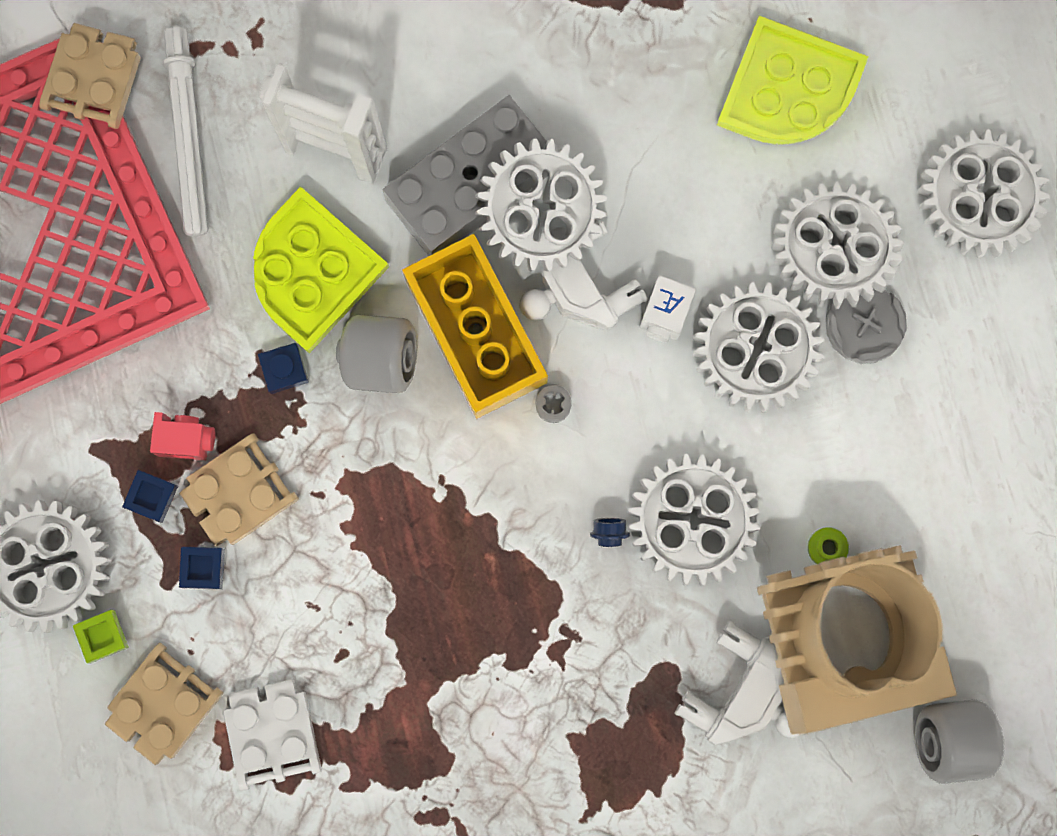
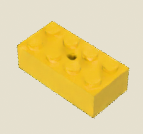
M475 234L402 269L405 281L476 419L547 384L548 375ZM473 324H479L484 329L479 334L468 333L469 327Z

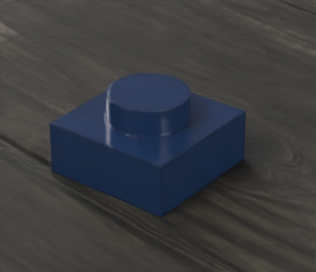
M297 343L258 354L270 394L309 383Z
M137 470L122 508L163 523L178 486Z
M181 547L179 588L223 589L225 549Z

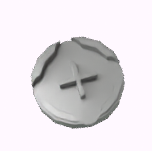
M873 289L874 296L869 302L859 295V301L856 307L853 308L847 298L843 299L839 309L835 308L834 303L830 305L826 317L827 336L833 348L845 359L859 364L876 363L892 355L901 344L907 330L906 313L899 299L892 293L889 294L886 290L881 293Z

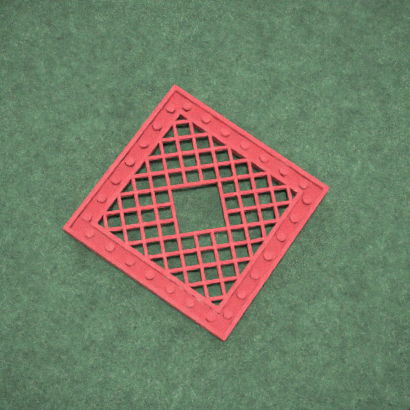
M60 38L0 64V134L19 139L11 158L0 155V162L8 164L0 183V191L49 208L20 280L0 273V280L17 285L10 305L0 303V309L6 311L0 327V349L3 341L21 347L0 357V404L210 310L124 115L119 128L115 129L108 127V122L89 117L81 120L83 126L66 120L69 112L60 110L58 117L40 111V99ZM36 97L32 108L20 104ZM64 100V103L76 105L74 101ZM89 106L88 108L93 111L110 115V111L104 110L93 106ZM11 108L29 114L21 133L4 127ZM37 117L55 123L47 142L29 136ZM63 126L80 132L73 151L55 145ZM87 138H89L98 160L81 155ZM26 143L44 148L37 168L19 162ZM52 152L70 158L63 177L45 171ZM78 161L96 167L89 186L70 180ZM16 168L34 174L26 193L8 187ZM103 171L114 195L96 189ZM42 177L60 183L52 202L34 196ZM67 186L86 192L78 212L60 206ZM93 195L111 201L104 221L86 215ZM118 207L121 209L129 230L112 224ZM57 212L75 218L68 237L49 231ZM83 221L101 227L93 247L75 240ZM109 230L127 236L120 256L101 250ZM46 237L64 243L57 263L39 257ZM134 241L145 265L127 259ZM72 246L91 253L83 273L65 267ZM98 256L117 262L109 282L90 276ZM36 263L54 269L46 289L28 283ZM124 265L143 272L136 291L117 285ZM62 272L80 278L73 298L54 292ZM151 277L155 287L144 292L148 279ZM88 282L106 288L99 308L80 302ZM25 289L43 295L36 315L17 309ZM114 291L132 297L107 308ZM51 298L69 304L62 325L43 318ZM77 307L94 313V315L70 325ZM14 315L33 321L25 341L6 335ZM40 324L58 330L34 341Z

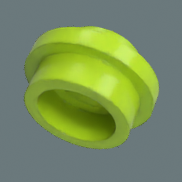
M821 528L814 532L808 541V554L815 564L842 557L847 558L848 540L841 531L835 528ZM825 540L834 542L836 546L834 554L827 555L824 553L822 544Z

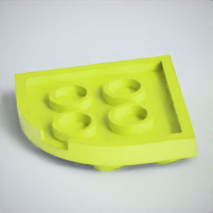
M759 16L718 119L717 126L770 144H793L811 139L829 129L843 115L856 92L869 56Z
M301 186L267 222L259 236L253 256L254 285L263 308L271 319L309 354L389 268V264Z

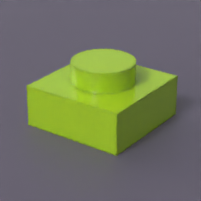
M115 610L106 611L72 625L87 664L129 648Z

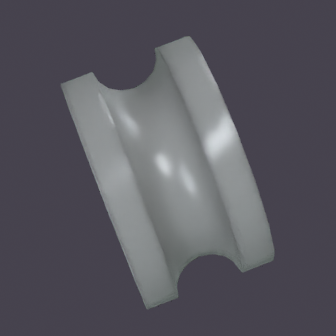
M549 385L538 393L536 411L544 421L558 423L569 415L572 405L571 397L563 387ZM553 394L554 399L556 394L563 398L560 405L562 412L554 414V410H552L551 414L547 413L543 409L547 403L545 397Z

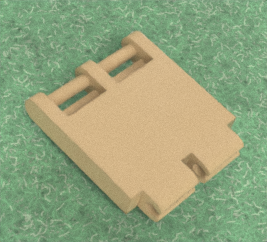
M73 23L70 34L61 33L40 99V109L50 111L51 108L74 113V118L84 120L85 117L108 122V127L118 129L141 59L139 54L135 52L137 45L135 39L107 32L104 43H101L103 33L100 29ZM55 97L74 101L76 105L56 101ZM89 106H93L104 110L110 111V115L93 111L88 108Z
M255 433L245 437L188 476L186 479L190 485L179 493L194 516L197 517L205 511H209L210 515L199 523L214 546H218L226 540L231 545L236 544L299 500L295 492H289L276 473L279 470L276 464H270L257 445L259 439ZM250 448L262 465V470L255 464L247 449ZM271 478L283 499H279L266 479Z
M161 642L154 647L108 705L107 709L112 712V715L104 724L126 742H129L136 733L140 734L141 737L133 748L154 765H158L165 755L170 759L175 757L224 693L219 688L213 690L194 675L195 669L190 665L184 667L165 652L167 647ZM159 658L180 673L178 677L160 664L158 662ZM187 681H190L205 693L208 698L204 699L186 684Z

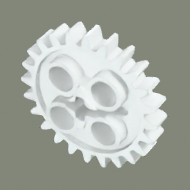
M987 129L979 140L975 131L971 130L966 135L965 142L959 135H956L950 141L951 147L945 143L942 144L937 150L939 156L933 155L928 160L927 164L932 169H925L921 174V178L928 182V184H924L918 189V193L928 196V199L923 201L919 208L921 210H931L932 214L925 220V224L937 222L940 227L936 230L934 236L937 238L946 233L949 236L946 247L950 248L958 241L962 243V255H965L972 247H975L977 258L983 257L988 248L993 257H997L1003 252V246L1008 252H1012L1018 247L1017 241L1022 244L1026 243L1031 238L1029 231L1035 232L1041 227V223L1036 218H1042L1048 213V210L1039 204L1046 202L1051 197V194L1040 191V188L1049 182V178L1037 177L1036 173L1044 165L1043 163L1031 165L1028 161L1034 153L1033 150L1023 154L1019 152L1022 140L1018 139L1010 146L1006 144L1007 133L1003 132L997 140H993L990 129ZM983 160L987 161L988 163V171L986 172V174L984 163L982 162ZM963 166L969 169L973 179L965 180L960 177L957 167ZM997 169L1007 171L1011 176V183L1000 180L997 175ZM983 185V192H978V189ZM985 195L990 196V198L985 202ZM956 204L968 207L971 212V219L959 216L956 211ZM996 207H1002L1008 211L1010 222L1002 221L998 218L995 210ZM982 213L985 227L980 226V216Z
M532 139L529 144V151H526L525 147L519 142L514 145L515 157L506 150L500 153L503 166L495 162L489 163L488 167L494 174L493 178L483 176L479 180L488 188L487 192L475 194V198L486 202L485 207L475 211V215L487 216L488 222L479 227V230H491L494 234L488 240V246L497 243L502 245L498 257L504 258L510 253L514 254L512 266L517 267L524 259H527L528 271H535L539 261L542 262L545 271H552L553 259H555L561 268L567 267V254L576 260L581 259L582 254L578 246L592 248L594 244L588 237V234L602 233V229L594 224L595 219L606 217L607 213L596 209V204L607 200V196L595 195L594 189L603 184V181L590 180L589 175L594 171L595 166L591 165L585 168L580 166L584 157L582 152L573 158L568 157L570 151L569 144L563 145L557 152L555 151L554 139L548 140L544 149L540 148L537 139ZM543 170H548L549 177L543 194V203L549 204V210L542 212L540 215V239L536 242L533 240V233L537 225L539 209L533 207L532 202L541 198L543 189L542 172ZM519 171L528 173L533 179V188L529 193L520 192L515 185V177ZM558 178L567 179L572 185V194L568 200L560 198L555 192V183ZM514 211L521 212L527 219L528 225L522 234L515 233L509 226V218ZM553 218L561 219L566 225L567 232L561 240L554 239L549 232V224Z
M835 182L832 192H828L823 184H819L816 196L808 189H805L802 195V202L792 198L789 205L791 211L782 210L779 218L782 223L776 224L773 233L780 238L774 239L772 244L773 250L780 251L775 257L774 264L786 265L781 272V279L794 278L790 290L793 292L801 287L805 288L806 291L803 299L805 301L810 299L813 294L818 295L820 307H823L827 298L833 299L836 309L840 308L845 298H847L853 308L856 307L859 301V295L869 302L874 296L873 289L882 293L887 286L885 280L892 281L897 272L893 267L899 266L902 256L896 252H899L904 245V241L894 239L898 236L901 226L889 225L895 213L890 211L882 214L880 211L884 203L883 199L872 204L869 202L870 190L864 192L860 197L856 195L855 184H852L846 193L842 192L839 182ZM845 215L852 220L853 224H840L835 216ZM822 217L825 220L826 225L817 218ZM812 233L819 239V242L808 243L802 239L801 234ZM866 247L873 253L874 257L864 258L857 253L856 248ZM832 265L839 270L840 275L829 276L822 271L821 267ZM849 266H850L853 270L857 271V273H856V274H853V273L850 271Z
M754 282L749 284L747 294H744L738 285L734 286L732 290L733 299L731 300L726 294L721 293L718 297L721 308L709 304L706 311L712 319L701 317L697 323L706 332H698L693 336V340L703 344V347L693 351V356L704 358L705 360L696 370L697 372L709 371L710 376L704 383L705 387L717 383L720 387L715 397L718 399L727 392L731 395L729 400L730 407H733L741 399L744 400L746 412L751 410L754 402H758L761 412H766L769 407V401L772 400L774 405L781 409L784 406L783 395L794 402L799 398L795 386L806 391L811 385L804 376L816 377L819 374V370L811 365V362H820L824 357L823 354L813 350L824 342V338L812 337V333L820 326V323L807 322L806 318L812 312L811 308L802 311L797 309L801 300L800 296H797L790 302L785 300L787 295V288L785 287L776 296L772 294L771 283L766 284L762 293L758 292ZM741 313L752 314L757 320V328L753 330L744 329L739 324L738 315ZM773 316V325L762 344L764 351L756 358L748 379H743L742 372L754 350L752 344L760 336L767 317ZM778 329L789 331L793 336V345L789 347L780 345L775 339V331ZM725 348L737 350L741 355V364L731 366L725 363L722 359V350ZM767 364L774 367L778 375L777 381L769 383L762 380L759 376V366Z
M684 454L681 466L679 467L672 458H669L666 461L667 472L662 471L657 466L653 467L652 472L656 480L653 482L643 477L640 482L647 492H634L632 496L641 503V506L628 510V513L632 516L639 517V522L628 526V530L640 532L641 535L632 543L633 547L645 545L647 548L640 559L645 561L653 557L657 560L652 570L654 573L663 567L668 568V581H672L677 573H681L683 585L686 586L690 583L692 575H696L700 586L706 585L707 573H710L717 582L722 580V567L730 573H735L737 570L732 560L734 558L743 562L748 560L742 547L756 546L757 543L748 537V532L758 531L761 527L750 522V517L759 514L760 509L748 508L747 504L756 494H743L741 491L748 480L744 478L734 482L732 477L736 468L731 467L725 473L721 472V459L719 458L715 460L711 467L706 466L705 454L699 456L696 464H692L688 454ZM679 487L685 491L687 501L683 507L676 508L667 502L666 491L668 488ZM718 492L725 497L727 506L723 513H714L708 508L706 498L709 493ZM694 509L697 510V517L726 520L730 525L728 528L703 523L698 525L695 530L690 529V522L660 519L658 513L668 512L675 515L688 516ZM673 526L680 531L682 541L677 548H669L662 543L660 534L664 527ZM705 532H714L720 537L722 546L718 553L711 554L703 549L701 539Z
M36 500L34 511L27 504L21 503L19 504V516L13 512H4L7 524H0V618L11 614L9 619L10 627H18L24 621V630L26 632H34L39 623L42 633H49L52 630L54 621L59 629H67V616L75 622H81L83 617L80 608L94 610L96 607L90 600V597L92 595H105V592L97 584L98 581L110 580V576L100 572L101 566L112 563V560L100 557L99 552L105 550L109 544L94 540L101 533V528L92 527L86 529L91 520L90 516L83 514L75 520L77 515L76 507L69 505L62 513L61 502L52 501L47 510L45 501ZM61 530L64 535V543L60 549L53 551L49 545L50 536L54 531ZM20 543L25 549V556L21 563L15 565L11 560V551L14 546ZM74 551L77 552L75 559L49 565L44 568V573L30 572L14 581L9 579L13 573L41 566L43 564L42 559L56 561ZM73 568L76 572L77 580L75 585L67 590L62 585L61 577L65 570ZM32 581L35 583L38 593L33 602L27 603L23 598V590Z

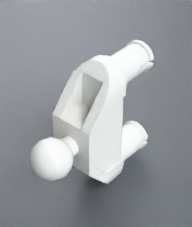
M600 218L595 219L594 224L602 229V233H589L588 237L592 241L607 234L603 221L600 223L598 221ZM558 226L551 230L550 234L554 239L561 240L567 230L563 226L561 228ZM567 254L568 266L561 268L557 261L553 259L552 271H545L543 269L542 282L546 290L532 289L522 295L519 307L521 313L526 318L539 320L549 313L551 304L555 303L562 316L594 327L609 329L616 325L615 322L618 321V316L641 303H645L647 297L643 289L639 291L641 285L636 279H633L627 285L607 296L600 294L580 259L576 260Z
M729 621L723 631L735 637L737 641L723 633L720 634L716 643L747 660V670L724 709L720 708L718 711L687 691L682 701L695 708V712L679 704L675 715L681 716L705 731V737L714 745L764 730L771 719L775 721V727L782 736L795 738L801 735H791L784 706L780 705L782 697L779 685L785 683L781 668L776 667L775 660H778L775 643L771 644L770 639H765L764 637L759 640L733 624L732 621Z

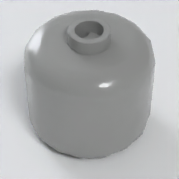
M369 315L353 316L346 323L341 339L338 340L336 346V360L339 363L344 383L353 390L402 393L406 391L412 382L417 359V338L412 323L405 318Z
M978 700L936 703L924 707L917 717L915 726L917 756L923 770L930 779L940 784L983 780L997 773L1002 765L1004 739L999 721L987 704Z

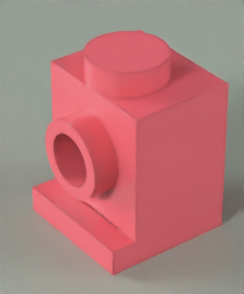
M154 412L150 453L158 457L207 460V451H213L215 444L214 427H206L203 424H199L198 417L175 415L174 422H172L171 418L166 414Z

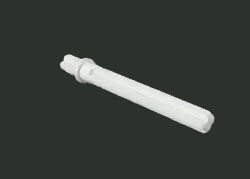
M173 26L172 28H167L164 32L167 59L163 61V67L168 69L183 227L186 235L200 236L207 233L208 226L191 70L195 66V60L190 57L186 28Z

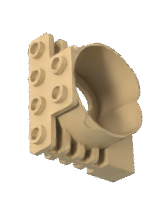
M900 545L872 550L847 558H837L804 567L805 575L792 578L791 570L766 576L768 584L757 587L758 595L763 596L766 611H763L764 619L769 620L772 635L769 636L770 643H775L778 660H775L776 667L781 668L785 683L779 685L791 735L809 734L957 695L944 646L940 647L943 637L940 612L933 595L922 584L924 582L922 574L917 575L913 562V559L917 558L915 550L903 553ZM849 586L859 589L872 597L882 609L889 627L890 643L885 661L878 669L870 670L862 666L849 668L841 676L828 659L820 634V615L824 600L831 587Z

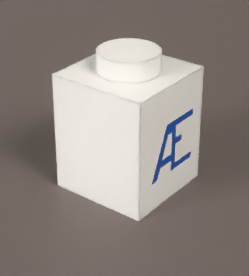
M659 275L640 325L641 328L647 330L646 335L662 342H668L669 338L677 341L696 288Z

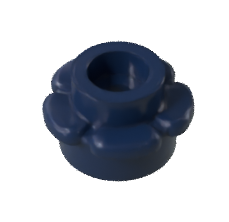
M620 518L595 519L594 531L590 532V537L598 539V545L603 547L621 546L622 539L630 536V532H626V520Z

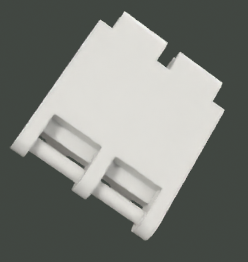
M294 679L265 685L267 697L265 701L261 700L259 687L229 694L231 708L223 710L240 791L248 790L251 784L275 779L278 783L285 781L286 776L312 771V774L322 772L306 691L297 693ZM309 759V763L288 768L283 767V764ZM273 767V771L249 777L247 775L249 772Z

